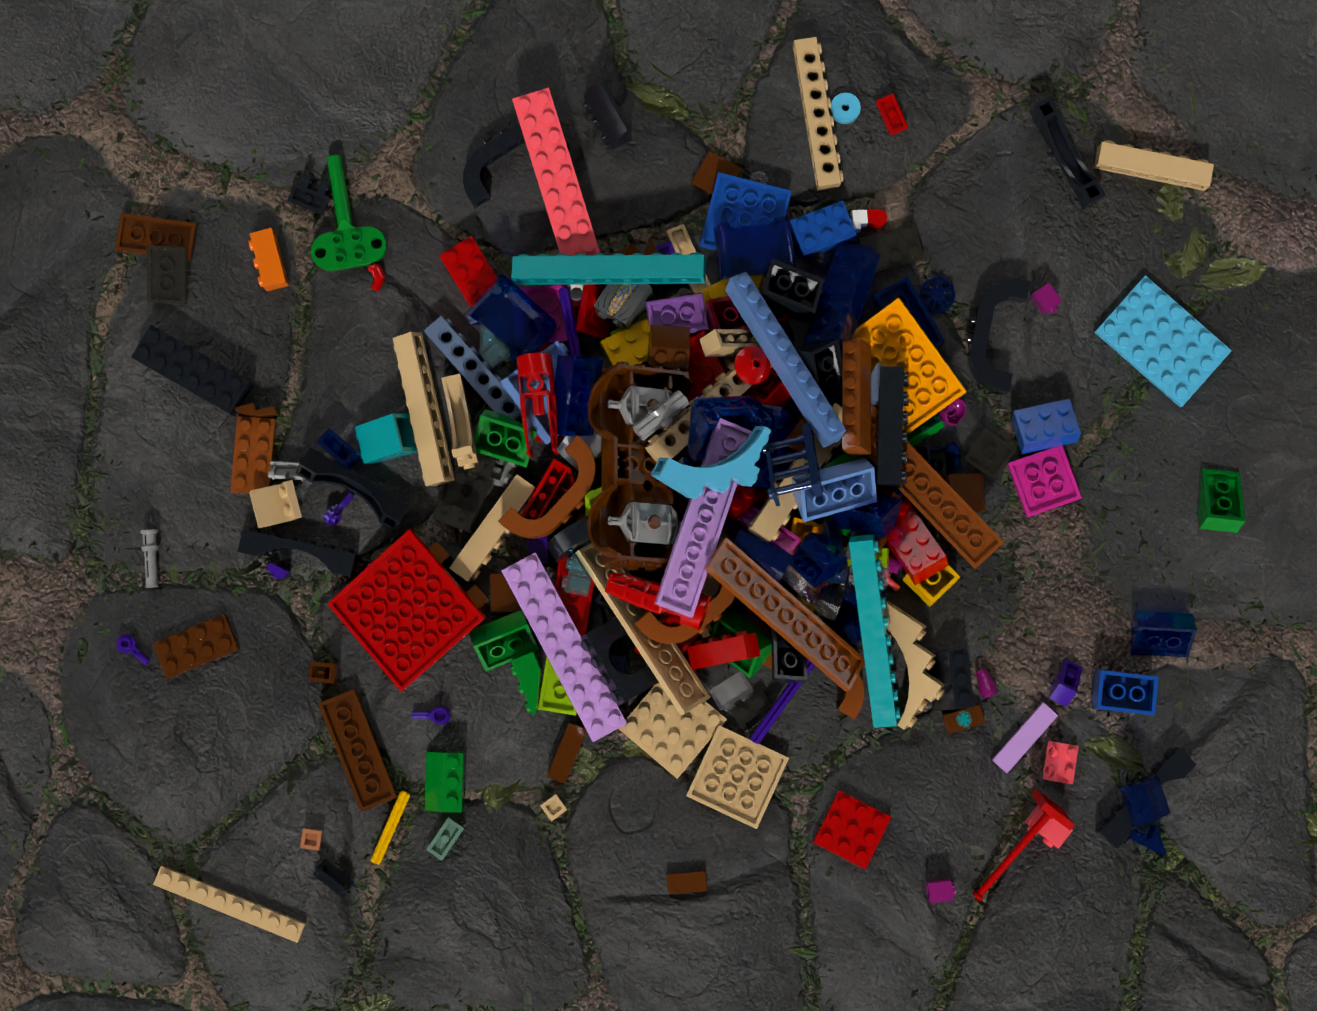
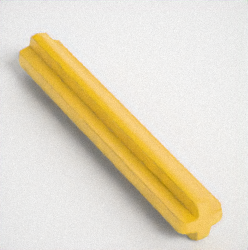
M406 791L399 793L370 859L372 863L379 865L382 862L410 798V793Z

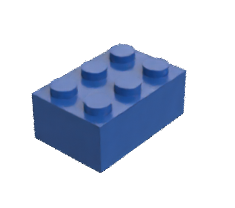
M843 201L790 220L788 225L802 260L855 241L857 236Z
M1070 399L1013 411L1011 422L1021 454L1078 442L1081 431Z
M1095 670L1091 708L1155 716L1159 677Z

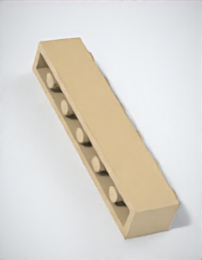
M1110 140L1100 143L1097 148L1094 164L1095 169L1203 191L1210 186L1214 164L1208 163L1207 160H1191L1188 156L1176 157L1172 156L1169 152L1157 153L1149 148L1137 149L1130 144L1117 145L1114 141Z
M516 475L449 569L467 582L475 581L481 573L479 571L483 564L486 566L492 558L490 554L493 549L497 550L503 543L501 538L505 533H510L498 520L510 507L521 515L525 509L524 506L530 501L536 487L519 475Z

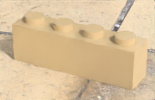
M714 329L699 339L705 357H736L737 353L747 346L761 348L751 331L744 329Z

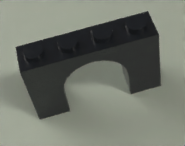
M615 617L582 636L581 645L586 652H589L592 665L598 669L601 674V681L608 687L612 700L619 706L659 683L649 666L635 674L626 675L618 672L611 665L609 660L611 644L627 634L618 618Z

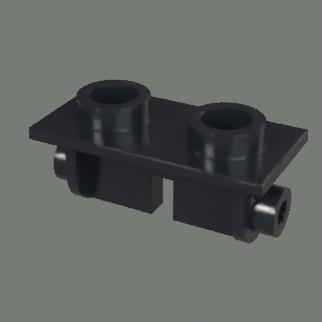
M326 859L317 866L312 874L342 898L345 897L355 883Z

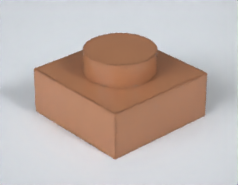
M303 828L300 848L321 850L323 830Z

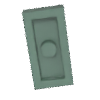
M448 817L426 850L443 861L465 827Z

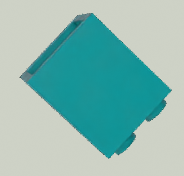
M390 414L355 427L356 439L359 442L360 455L364 464H375L418 452L414 441L413 428L410 423V414Z

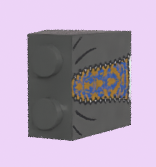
M607 284L595 302L594 307L597 311L596 314L605 320L609 318L618 328L622 329L624 327L629 330L646 311L645 302L655 300L656 298L649 284Z

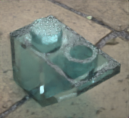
M483 324L480 327L479 354L495 370L511 355L508 351L510 347L504 340L499 341L495 337L497 333L490 326L486 328Z
M572 553V557L567 559L566 569H569L568 575L563 578L562 587L565 588L564 592L588 597L592 578L578 556Z

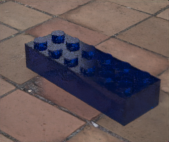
M847 244L837 245L820 294L816 313L812 317L803 346L809 343L839 339L843 360V342L853 339L880 256L871 247Z

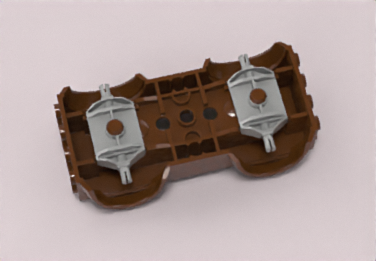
M617 362L616 365L609 367L608 370L602 373V376L596 381L591 390L587 410L590 425L602 436V492L594 499L590 507L587 528L591 543L602 553V565H608L609 569H620L622 566L627 567V570L645 568L647 572L663 569L665 573L690 498L685 497L651 476L656 461L649 453L644 451L643 444L648 442L653 435H659L663 430H656L643 441L634 432L632 426L645 417L652 406L659 402H664L676 391H681L688 398L689 391L693 386V380L689 372L681 371L680 368L668 370L664 369L663 366H653L651 368L646 367L645 364L628 365V362ZM679 425V431L682 434L684 433V428ZM666 437L665 442L670 446V440ZM686 446L672 460L686 465ZM646 461L652 464V471L646 469ZM645 480L652 483L653 488L651 491H646L643 488Z

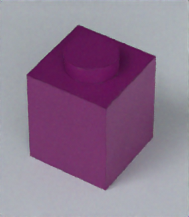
M1047 283L1030 296L1042 315L1047 312L1052 314L1059 309L1058 304L1062 302L1050 283Z
M949 878L925 881L927 899L930 903L954 900L953 895H956L955 883H952Z

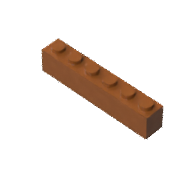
M861 338L843 342L842 424L846 431L842 436V450L852 457L871 454V346Z

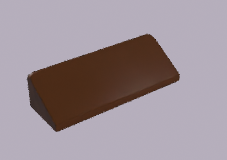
M569 722L548 772V778L566 783L587 732L585 728Z

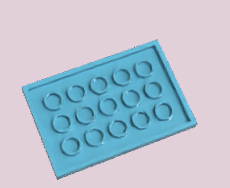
M1146 275L1094 332L1180 408L1183 407L1232 351Z

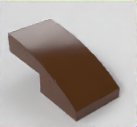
M252 403L235 407L236 412L249 417L269 418L280 416L278 408L275 406L258 409V405Z

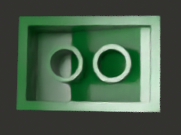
M485 409L480 416L474 438L477 453L527 468L530 457L526 454L527 447L523 424L503 414ZM532 429L533 444L537 434V431L534 429Z
M1206 468L1201 470L1198 506L1199 529L1237 533L1245 523L1240 472Z

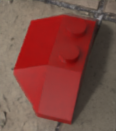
M553 459L521 516L526 519L535 520L546 515L575 483L571 468Z

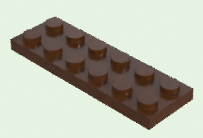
M356 689L318 703L360 812L397 798V793Z

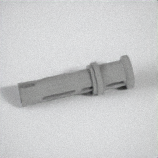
M158 529L140 530V533L143 535L141 550L145 556V587H158L156 551L159 549L156 538Z

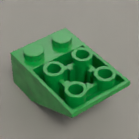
M531 652L511 660L512 665H510L513 676H518L520 683L517 686L520 694H525L527 701L524 704L527 712H532V715L538 713L543 669L536 652Z

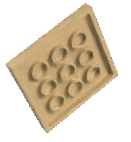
M657 683L627 717V724L618 729L678 779L714 736L718 725L722 726L727 719L706 701L681 716L661 684Z
M718 725L686 796L757 829L789 758Z

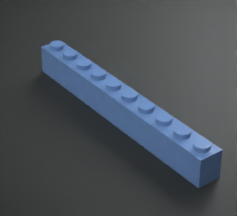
M747 272L731 277L725 291L804 418L810 423L811 429L822 447L825 448L840 441L846 431L845 427Z

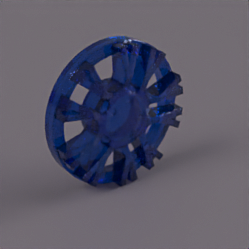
M934 277L927 280L920 289L919 297L921 304L928 311L934 313L948 310L955 300L954 286L942 277ZM933 282L934 288H930L928 283ZM943 282L948 285L945 289L942 288ZM924 288H925V289H927V290H930L931 292L929 293V292H926V291H923V290H924ZM951 290L950 293L945 294V291ZM923 295H929L930 299L924 301ZM945 296H951V301H947ZM930 301L934 302L931 307L928 306ZM935 303L940 304V309H934Z

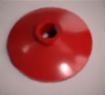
M747 346L737 353L734 367L736 374L743 382L756 385L767 379L770 374L771 363L761 348ZM754 361L757 363V368L753 364Z

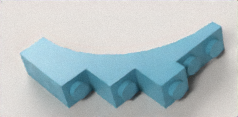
M755 426L748 439L737 451L726 459L711 465L692 467L678 463L670 458L659 457L651 476L685 497L698 499L704 491V485L714 492L725 493L731 485V479L741 486L752 487L758 478L760 470L755 466V463L760 458L763 446L769 440L771 430L766 426Z

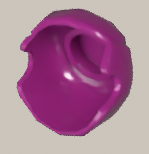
M956 399L939 412L940 419L948 425L956 426L966 414V405L963 399Z

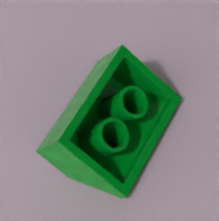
M730 609L724 612L720 619L715 621L710 638L719 637V640H722L721 636L733 634V637H736V633L747 631L748 634L756 633L761 656L729 662L748 678H752L770 656L772 639L734 609Z
M523 610L475 628L469 633L473 647L486 672L539 650Z
M426 752L425 810L463 812L465 752Z

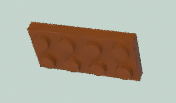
M237 416L231 493L249 494L251 490L271 486L272 478L268 477V473L271 470L270 461H273L276 419Z

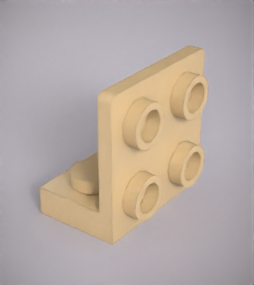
M293 480L249 492L258 528L289 522L302 517Z

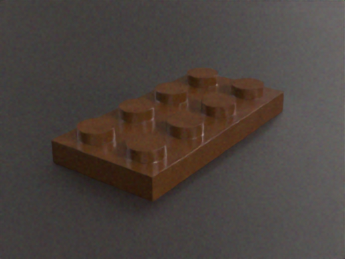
M121 213L115 250L118 252L192 262L198 225L191 222Z
M226 614L152 643L166 679L240 650Z

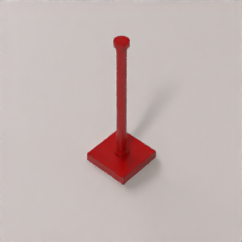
M1035 788L1031 795L1044 814L977 891H973L972 895L979 901L983 900V895L1050 818H1054L1068 830L1075 826L1066 811Z

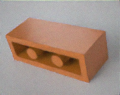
M272 228L249 233L251 239L248 240L251 251L255 253L253 262L255 268L259 269L260 276H258V282L260 287H263L268 292L289 286L276 232Z

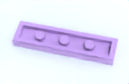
M1042 702L994 756L992 761L1005 773H1008L1058 715Z

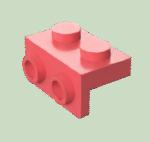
M1048 741L1043 779L1073 784L1079 746Z

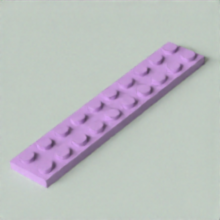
M717 418L701 467L715 464L729 457L742 446L752 431L722 418ZM732 479L731 485L725 493L714 492L704 485V491L698 499H689L654 604L684 616L693 617L708 573L704 568L716 549L737 483Z
M536 552L503 569L502 573L592 742L626 725L627 722L616 702L612 700L608 687L601 681V674L592 665L589 652L582 648L581 636Z

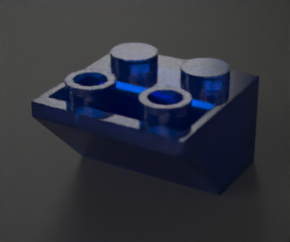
M810 532L788 561V564L811 586L816 588L834 576L848 558L822 534Z

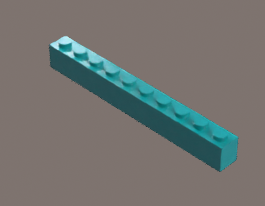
M697 252L690 253V255H682L681 253H671V255H663L661 253H652L651 255H644L642 253L605 255L597 253L594 256H587L582 253L575 256H568L566 254H557L556 256L520 254L519 256H513L511 279L515 285L706 284L705 255Z
M874 534L850 537L849 547L873 727L897 726L898 719H901L900 707H896V701H899L898 689H894L893 684L896 683V672L892 671L891 664H894L893 653H889V646L892 645L891 635L887 634L886 630L889 627V618L884 614V609H887L886 597H882L881 591L884 590V580L879 576V571H882L881 559L877 560L879 541H875Z

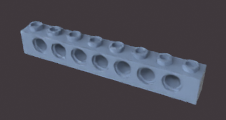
M440 316L424 330L426 335L494 412L503 414L516 421L522 418L521 411L501 385L500 381L502 379L498 375L493 376L490 372L492 369L485 360L481 362L478 359L480 354L473 346L469 348L465 344L467 339L460 332L457 334L453 330L455 326L448 318L444 320ZM451 334L452 339L449 342H444V335ZM458 348L464 349L462 356L455 355V351ZM470 362L477 363V367L474 370H468L467 366ZM488 376L489 382L485 385L480 384L481 377ZM496 390L502 391V395L498 399L492 398V393ZM508 404L514 405V411L511 413L504 411Z

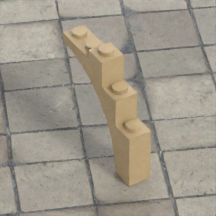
M455 374L442 377L452 431L453 458L457 459L458 466H463L464 470L474 468L475 464L479 463L462 375Z
M886 601L887 609H884V614L889 618L887 630L896 639L908 667V700L904 714L897 725L905 730L908 727H913L917 721L916 714L918 711L922 712L928 703L925 701L926 699L932 702L935 699L939 700L945 691L942 689L945 684L926 672V670L930 671L935 664L933 659L936 656L917 643V641L920 642L925 636L926 632L924 630L926 625L891 602Z

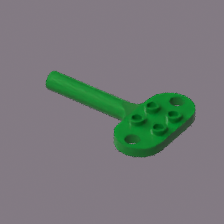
M342 156L327 157L338 228L333 232L322 234L314 240L311 246L313 261L319 268L325 271H338L377 263L384 257L387 251L386 239L378 229L372 226H353ZM376 239L382 241V246L378 249L372 247V243ZM319 249L326 251V255L323 258H317L316 252Z

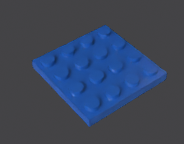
M718 172L699 247L769 264L770 260L775 258L792 191Z

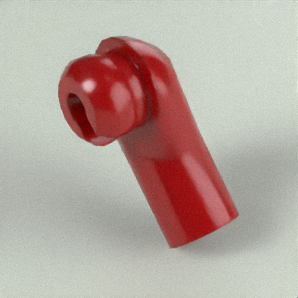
M372 263L368 266V271L374 277L370 288L379 292L385 280V274L378 263Z

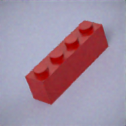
M747 631L737 632L736 637H733V634L721 636L722 640H719V637L709 638L708 643L705 640L695 641L694 646L687 647L692 670L761 656L756 633L748 634Z

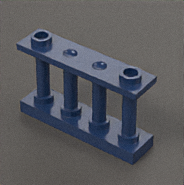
M810 423L802 425L803 433L800 436L772 443L769 439L762 448L763 453L767 456L771 485L768 488V494L770 499H774L776 506H780L779 495L808 488L813 490L815 497L823 496L814 435ZM801 443L805 445L802 451L773 457V450ZM803 458L808 462L804 463V466L779 472L775 471V465ZM805 473L810 475L807 481L782 487L777 486V480Z

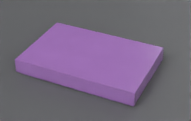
M702 293L645 302L649 326L688 327L689 334L709 331Z

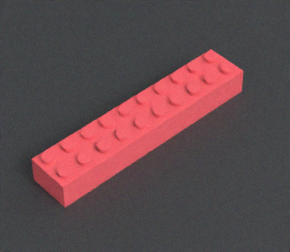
M549 88L513 98L514 108L560 254L575 256L582 253L587 256H594V254L600 253Z

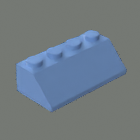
M866 458L821 469L819 472L823 496L815 497L813 490H809V488L793 492L803 522L877 502L874 467ZM803 474L792 477V484L807 481L810 475Z

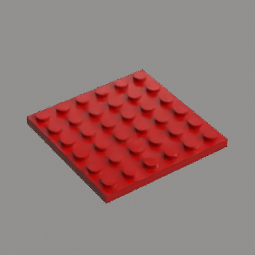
M412 529L405 532L327 603L401 692L486 618Z

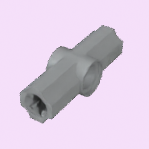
M678 390L664 402L655 404L648 410V414L632 426L634 432L644 441L656 430L666 427L673 421V417L689 405L687 398Z

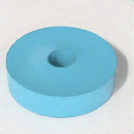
M840 93L831 102L830 114L833 115V119L838 123H852L859 116L861 110L860 102L851 93ZM847 106L849 110L844 111L842 107Z

